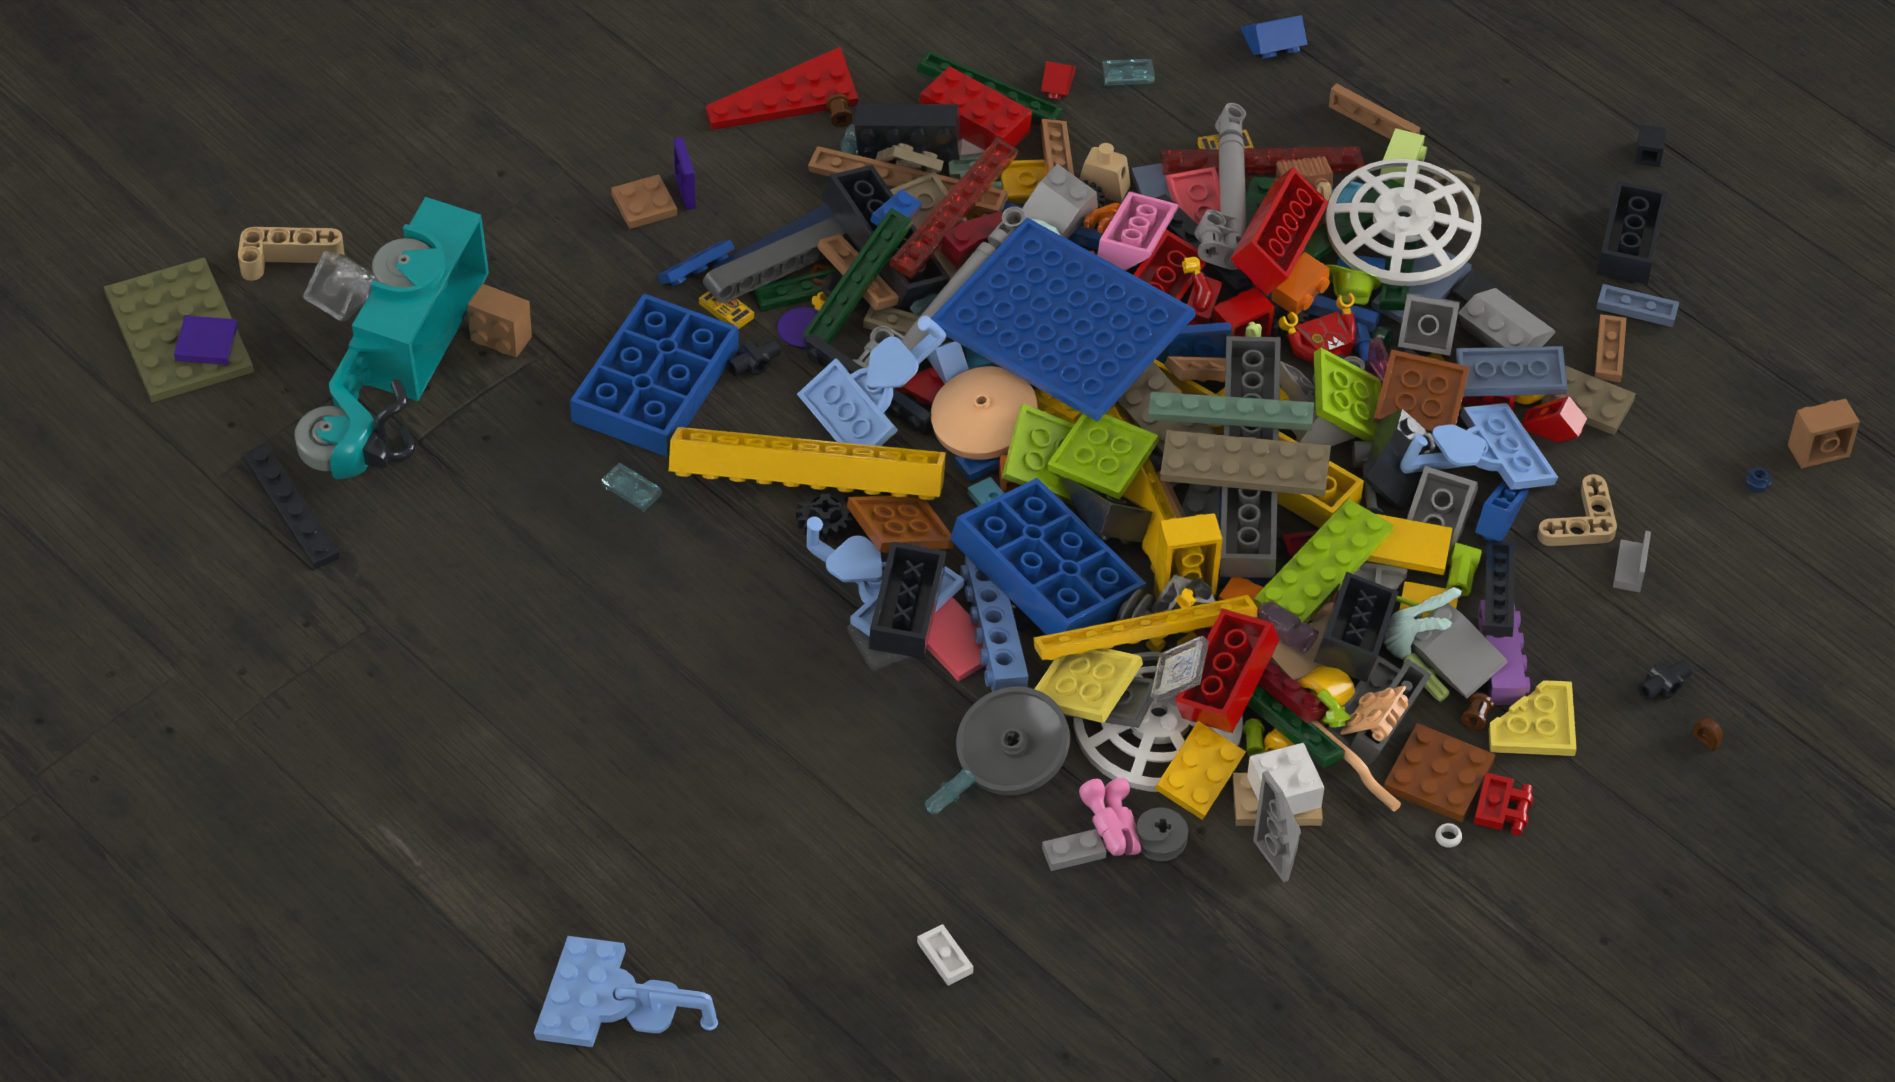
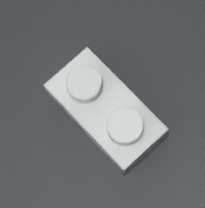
M943 924L917 936L918 945L947 985L973 974V965Z

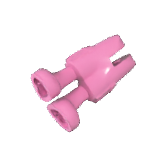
M1092 779L1080 787L1079 794L1082 801L1095 814L1092 820L1099 835L1104 839L1103 842L1106 849L1113 856H1120L1123 853L1126 855L1139 854L1141 852V844L1136 831V822L1134 821L1132 811L1127 807H1122V800L1127 797L1130 791L1127 779H1114L1105 787L1101 779Z

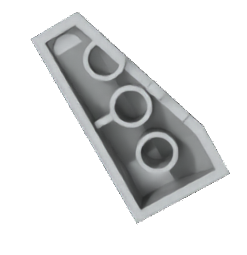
M1280 361L1281 389L1288 395L1289 400L1314 402L1312 431L1292 429L1296 435L1295 440L1300 443L1334 446L1354 439L1355 435L1316 415L1314 384L1299 369Z
M1267 770L1262 773L1253 841L1284 883L1290 877L1301 830L1293 816L1284 792Z

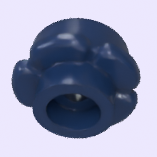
M1752 468L1745 477L1747 487L1754 492H1764L1772 484L1770 473L1763 468Z

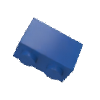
M1302 15L1241 27V31L1253 55L1262 54V58L1277 56L1276 51L1285 49L1286 54L1300 51L1299 46L1307 45Z

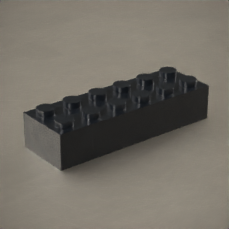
M873 165L830 174L821 194L859 252L878 227L870 221L872 214L894 196ZM914 224L878 274L899 296L896 305L898 309L934 300L950 280L949 275Z

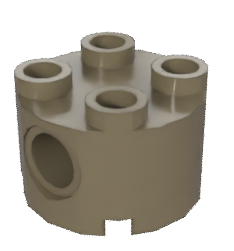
M1447 170L1466 185L1478 204L1480 187L1479 185L1477 187L1475 184L1476 180L1473 176L1463 171ZM1437 174L1432 178L1444 187L1452 184ZM1429 185L1428 193L1436 190ZM1462 191L1452 194L1457 204L1459 218L1471 222L1474 219L1469 200ZM1445 198L1433 202L1436 212L1451 215L1450 207ZM1435 222L1441 226L1449 227L1447 224Z

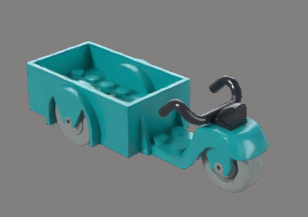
M425 197L411 223L404 225V238L390 241L377 251L372 262L375 279L371 283L372 291L352 324L354 336L348 345L349 349L329 382L334 406H323L309 411L300 419L296 426V447L300 458L305 464L317 470L331 471L333 478L339 480L360 475L366 470L368 465L386 468L388 461L404 460L414 453L415 441L408 426H402L398 429L405 447L401 450L389 449L385 423L391 416L405 409L408 398L419 401L468 312L467 304L489 274L482 217L480 214ZM363 385L373 386L394 393L397 399L395 403L379 412L375 422L372 415L358 402L359 391Z

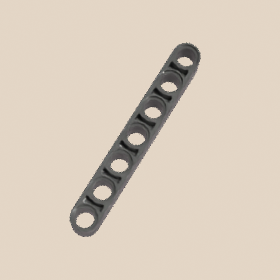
M833 216L711 270L704 277L703 285L720 303H725L826 258L817 248L820 239L841 234L851 246L854 243L836 216Z

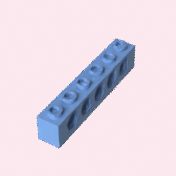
M965 555L964 565L960 566V576L964 578V582L967 584L965 586L966 602H971L972 605L970 607L971 623H977L978 628H975L976 644H982L983 648L980 649V662L982 666L986 665L987 669L985 670L986 687H991L992 692L1006 687H1027L1029 676L1010 599Z

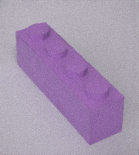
M1481 600L1477 617L1479 631L1508 661L1507 664L1486 681L1488 696L1494 705H1513L1525 694L1530 693V679L1525 677L1524 671L1527 669V657L1521 653V649L1524 646L1523 633L1518 632L1521 622L1520 611H1515L1514 604L1513 637L1495 638L1484 635L1485 600Z

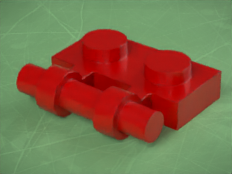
M1486 773L1474 824L1502 830L1505 821L1511 823V833L1513 835H1521L1529 819L1527 810L1533 802L1532 786L1523 784L1520 790L1512 788L1514 779ZM1509 801L1517 805L1516 810L1507 808Z

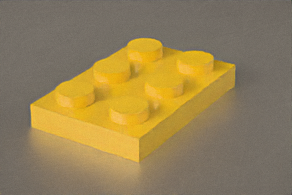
M1198 721L1154 789L1203 820L1246 751Z

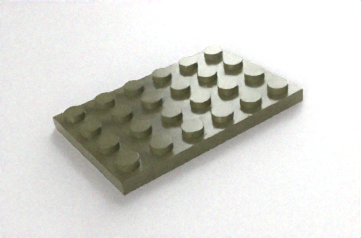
M205 257L104 286L107 300L151 403L254 372L253 364L238 331H236L228 365L175 361L174 353L184 315L232 319Z

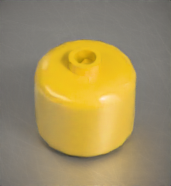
M1319 665L1298 680L1301 687L1315 696L1321 690H1327L1338 701L1340 707H1343L1355 694L1354 684L1349 675L1337 668ZM1322 719L1317 720L1322 726L1328 724L1324 723Z

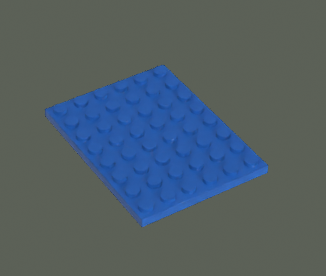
M1027 217L930 319L945 331L947 337L1098 422L1195 317V309Z

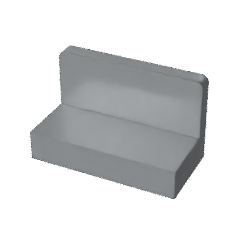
M1645 531L1643 543L1621 539L1613 588L1640 592L1645 574L1651 531Z

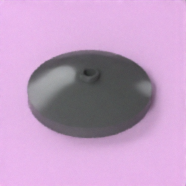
M1018 686L998 689L979 699L963 717L956 738L957 755L967 776L982 789L999 795L1024 794L1046 784L1062 767L1070 745L1068 723L1057 703L1043 692Z

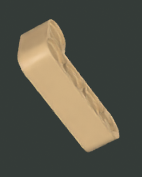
M249 227L241 233L238 250L241 276L249 281L260 279L263 276L265 262L337 263L345 255L342 233L333 228Z

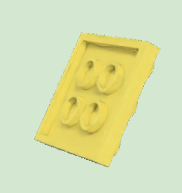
M1095 649L1081 655L1070 654L1060 656V658L1052 662L1035 689L1053 699L1063 714L1104 723L1143 665V662L1139 655L1112 649Z

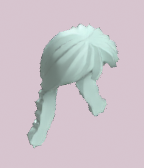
M1453 587L1443 592V594L1430 597L1429 600L1423 601L1422 604L1394 613L1390 617L1383 638V644L1386 646V649L1394 657L1405 660L1412 654L1410 646L1417 632L1440 629L1442 631L1451 627L1452 622L1447 618L1425 617L1421 619L1423 612L1442 607L1459 597L1462 591Z

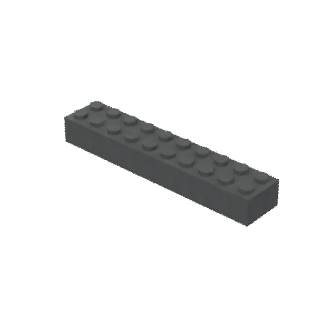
M1227 336L1225 397L1279 400L1281 337ZM1224 425V436L1278 440V428ZM1222 487L1221 535L1223 540L1220 557V577L1274 578L1276 572L1277 492Z

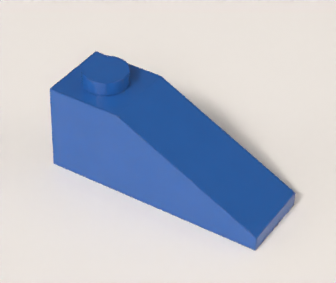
M1503 480L1484 503L1475 533L1482 535L1488 541L1501 542L1514 522L1528 494L1529 488L1510 490Z

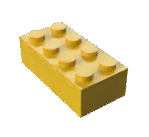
M1215 513L1160 521L1153 589L1156 600L1174 575L1192 580L1201 578L1211 587L1214 600H1216L1223 538Z

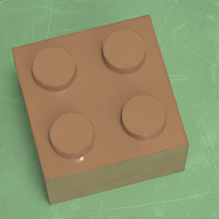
M482 284L467 304L470 340L479 345L495 349L502 354H508L517 358L532 337L529 301Z
M1846 399L1804 407L1796 412L1788 447L1801 468L1850 457L1860 421Z

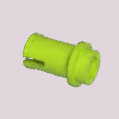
M1249 719L1243 726V733L1246 735L1247 742L1246 752L1249 756L1265 753L1263 742L1265 725L1259 719Z

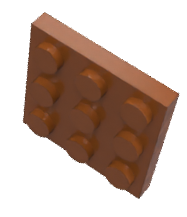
M1391 349L1373 423L1378 424L1379 419L1403 409L1430 434H1432L1437 426L1456 425L1470 367Z
M908 495L907 497H849L847 508L879 552L889 553L891 542L935 550L953 549L954 543L950 540L952 534L928 502L918 498V495Z
M1417 723L1388 775L1383 788L1390 794L1463 822L1484 782L1485 774L1489 772L1494 763L1496 754Z

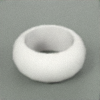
M1446 823L1438 827L1435 837L1441 846L1451 848L1460 843L1462 832L1456 825ZM1451 832L1456 838L1446 839L1442 836V833Z

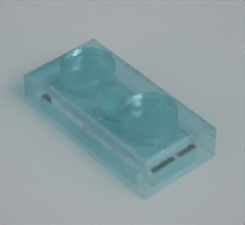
M1152 59L1102 61L1104 85L1154 83L1155 75Z
M618 463L602 478V486L642 511H645L661 496L660 487L621 463Z

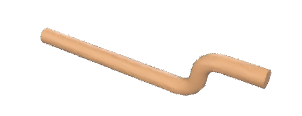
M1317 720L1313 721L1312 723L1345 750L1343 759L1357 771L1369 791L1392 811L1398 810L1401 803L1377 783L1366 764Z

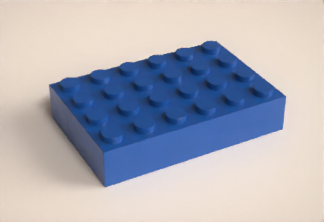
M643 294L571 398V422L667 457L670 453V440L677 427L687 428L726 369L727 360L733 358L738 351V327Z
M1038 478L958 516L950 538L1046 635L1104 624L1117 617L1122 604L1127 599H1130L1136 590H1144L1146 582Z

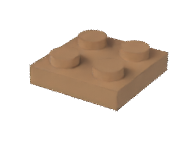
M659 174L611 188L612 197L629 229L677 216V207Z

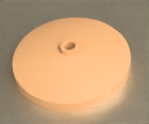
M978 367L956 375L939 390L932 404L931 421L937 439L953 454L968 459H992L1000 457V454H1008L1019 407L1022 404H1026L1038 409V403L1030 383L1002 367Z

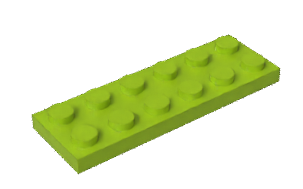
M1348 499L1255 596L1254 604L1260 610L1299 633L1339 590L1346 572L1354 574L1393 532L1394 525Z

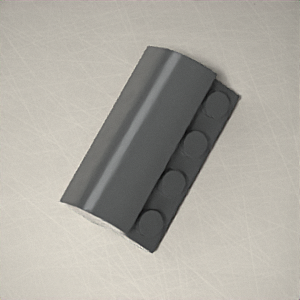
M1378 656L1367 682L1359 681L1355 687V694L1343 707L1351 715L1359 706L1361 697L1366 693L1383 691L1389 687L1405 686L1406 689L1402 694L1408 698V707L1399 721H1397L1395 727H1392L1393 729L1389 736L1382 741H1377L1373 738V732L1370 729L1345 735L1340 734L1345 726L1328 727L1327 730L1352 750L1366 765L1373 763L1432 674L1409 659L1400 670Z

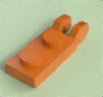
M1116 202L1093 210V212H1090L1085 217L1084 227L1092 229L1098 222V233L1104 234L1121 204Z

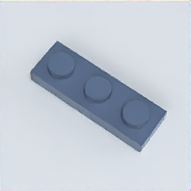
M1603 284L1596 309L1673 327L1679 302Z

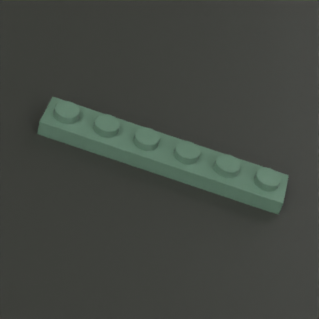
M1151 392L1148 420L1312 431L1314 402Z

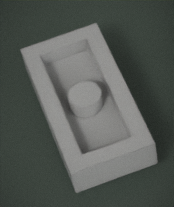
M1097 829L1042 842V850L1051 871L1106 858V849Z

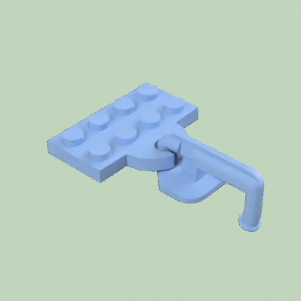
M921 316L918 320V328L921 331H928L929 334L911 351L899 338L887 337L871 351L868 367L858 369L850 374L842 363L835 358L797 393L837 442L882 446L898 431L884 414L891 404L893 388L902 387L918 371L919 364L946 338L945 331L936 322L931 320L929 316Z
M1507 403L1464 407L1460 416L1469 428L1467 431L1456 425L1435 427L1432 432V438L1442 453L1418 455L1422 447L1426 446L1428 442L1422 435L1415 434L1400 464V469L1404 473L1422 472L1425 466L1440 470L1476 465L1488 471H1498L1510 490L1555 485L1558 479L1550 464Z
M811 517L807 520V548L815 556L826 562L828 572L839 580L859 584V595L865 604L851 616L850 624L869 636L886 562H881V554L873 542L863 536H852L834 550L819 540V531L823 527L822 521L818 517ZM946 566L935 613L964 586V578Z
M568 936L534 1035L536 1040L593 1047L601 1023L615 1022L626 1017L636 1031L661 1033L670 1026L677 1006L701 1009L703 1017L700 1020V1024L705 1030H714L718 1025V1020L712 998L704 992L678 989L674 983L658 980H649L644 984H637L630 973L620 969L626 951L624 943Z

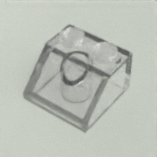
M324 251L302 298L339 321L344 322L364 305L372 291L371 283L375 281L374 275L341 253Z

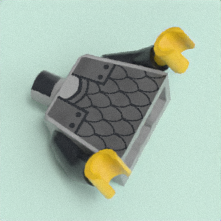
M1174 575L1151 609L1153 614L1180 608L1184 611L1191 606L1215 602L1216 600H1214L1211 587L1201 578L1192 580ZM1167 637L1150 638L1146 646L1152 652H1160L1166 645L1164 640Z

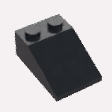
M1403 409L1378 420L1363 475V480L1398 511L1403 509L1423 471L1404 473L1400 469L1401 461L1414 439V435L1420 434L1428 442L1426 446L1422 447L1418 455L1434 454L1437 445L1432 438V434L1426 431Z
M1068 478L1064 479V485L1083 523L1095 531L1094 533L1100 539L1109 540L1110 537H1114L1116 541L1124 544H1130L1131 541L1142 543L1153 512L1124 495L1119 500Z

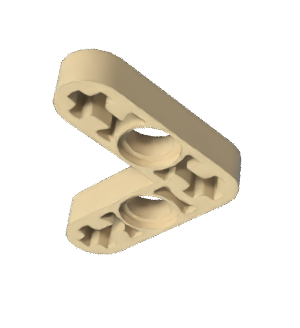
M1592 474L1586 476L1582 481L1581 496L1586 517L1545 519L1539 525L1538 540L1546 546L1598 544L1612 541L1615 537L1617 523L1604 478ZM1592 486L1597 490V495L1593 496L1594 490ZM1594 505L1603 506V507L1605 508V511H1604V512L1594 511V510L1592 509V506H1594ZM1578 527L1582 529L1584 533L1579 535L1574 534L1570 531V529Z

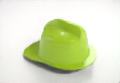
M1326 265L1330 268L1329 280L1334 285V293L1337 298L1341 295L1342 301L1348 303L1347 295L1351 293L1354 296V304L1366 305L1369 302L1372 290H1376L1381 285L1380 279L1371 273L1355 271L1337 265Z

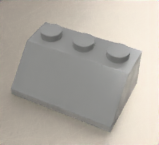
M1496 288L1475 294L1458 312L1461 327L1490 348L1543 347L1555 334L1554 329Z

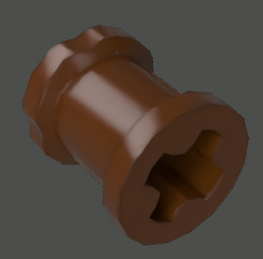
M834 94L826 101L827 108L831 111V123L835 127L847 126L853 120L852 113L847 107L849 104L848 98L844 94Z
M1473 693L1468 701L1470 704L1468 710L1462 714L1461 721L1467 728L1479 731L1485 727V718L1487 713L1493 709L1494 703L1489 696L1483 693Z

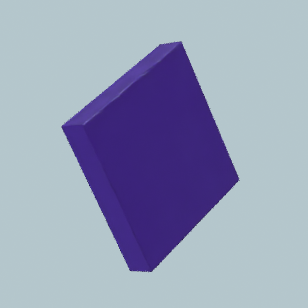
M683 137L674 138V175L685 209H696L695 172Z
M184 315L174 353L175 361L228 365L238 327L237 319Z

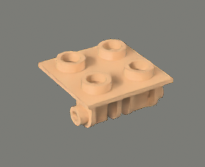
M1389 687L1383 691L1366 693L1359 700V706L1350 715L1351 719L1346 721L1347 724L1340 734L1345 735L1370 729L1375 740L1382 741L1386 739L1392 731V727H1395L1397 721H1399L1408 707V698L1402 694L1406 687Z

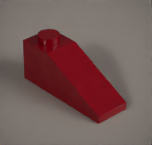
M1000 211L964 221L943 234L941 252L956 269L960 268L982 242L988 243V236L1002 221L1003 212Z

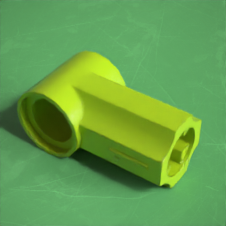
M1454 542L1447 563L1450 566L1446 589L1455 587L1461 590L1462 594L1459 598L1469 596L1471 592L1474 573L1481 557L1480 549Z

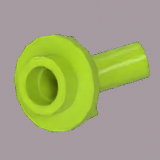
M1323 689L1318 693L1317 697L1329 708L1322 721L1328 723L1329 727L1345 726V721L1351 719L1350 715L1345 711V707H1340L1338 701L1327 690Z

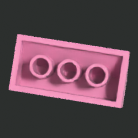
M1128 192L1100 239L1097 256L1125 271L1148 259L1176 213L1178 204Z

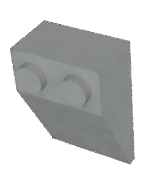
M1056 164L1037 185L1022 210L1026 218L1044 221L1056 227L1059 234L1068 239L1084 222L1087 214L1098 208L1097 192L1059 164Z
M1427 466L1424 467L1407 520L1453 528L1447 558H1449L1453 543H1458L1478 491L1477 482Z
M1449 603L1435 609L1427 617L1447 618L1452 622L1451 627L1442 631L1440 629L1417 632L1410 646L1412 654H1417L1429 669H1434L1435 674L1466 699L1508 663L1507 659L1481 632Z

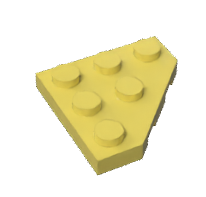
M1542 681L1527 697L1523 696L1509 707V711L1502 717H1497L1490 722V752L1575 756L1576 736L1572 682Z

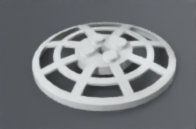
M1391 159L1363 166L1341 181L1331 195L1327 206L1326 229L1333 249L1351 269L1371 273L1377 276L1381 283L1415 286L1436 282L1448 277L1459 270L1471 258L1480 238L1481 215L1473 194L1453 174L1443 168L1422 161ZM1388 167H1407L1406 172H1391L1377 177L1369 173L1370 171ZM1417 169L1437 174L1452 184L1444 187L1432 178L1417 174ZM1358 177L1366 182L1356 192L1352 203L1336 204L1341 191L1350 182ZM1405 178L1404 187L1389 189L1382 183L1390 179ZM1415 180L1427 183L1436 190L1425 194L1414 189ZM1372 187L1381 194L1375 203H1360L1364 194ZM1462 191L1469 200L1474 215V223L1459 218L1457 204L1452 194ZM1445 198L1450 207L1451 215L1436 212L1433 202ZM1350 212L1351 225L1357 237L1346 245L1342 242L1336 230L1334 213ZM1358 212L1373 213L1374 224L1364 230L1359 221ZM1400 212H1407V213H1409L1411 216H1409V217L1399 216L1398 213H1400ZM1435 222L1449 225L1447 231L1439 240H1436L1430 233ZM1457 228L1471 232V238L1465 248L1455 258L1450 260L1442 248L1453 238ZM1381 233L1386 238L1394 241V247L1384 246L1372 238ZM1422 239L1427 245L1420 249L1404 250L1405 242H1414ZM1365 244L1380 254L1392 257L1390 271L1369 265L1356 257L1353 252ZM1434 254L1441 264L1440 267L1424 272L1400 273L1402 259L1421 258Z
M1168 652L1134 653L1141 656L1142 661H1168L1172 653ZM1141 667L1135 677L1143 678V674L1165 673L1166 667ZM1159 683L1160 688L1139 728L1104 722L1101 723L1103 730L1088 738L1083 719L1074 717L1073 723L1076 740L1083 754L1094 767L1113 780L1125 778L1131 788L1150 792H1158L1154 788L1161 778L1142 776L1146 762H1172L1185 742L1183 736L1189 731L1191 726L1194 727L1196 725V722L1182 718L1175 703L1178 693L1159 701L1162 683ZM1163 708L1167 714L1157 717L1151 713V710ZM1242 716L1233 733L1209 727L1239 747L1243 730ZM1131 728L1134 731L1132 733L1142 740L1139 748L1127 743L1118 734ZM1110 739L1121 751L1135 757L1131 772L1109 762L1095 747ZM1171 742L1177 750L1165 753L1150 752L1153 744H1167Z

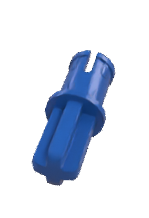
M1358 322L1356 323L1357 333L1354 349L1359 354L1360 359L1363 360L1365 370H1372L1379 365L1374 351L1375 342L1370 338L1367 326Z

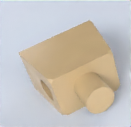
M1103 143L1099 148L1092 147L1083 165L1079 180L1083 183L1084 180H1088V185H1091L1092 182L1096 183V188L1099 186L1102 188L1106 199L1122 203L1130 187L1127 157L1114 152L1113 145L1109 143Z

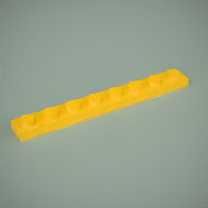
M1245 595L1191 606L1184 611L1180 608L1035 637L1034 648L1042 660H1056L1060 656L1070 654L1081 655L1090 650L1110 649L1115 645L1125 643L1136 644L1145 639L1165 638L1170 634L1190 633L1195 629L1205 627L1212 628L1222 608L1257 617V607L1251 598Z

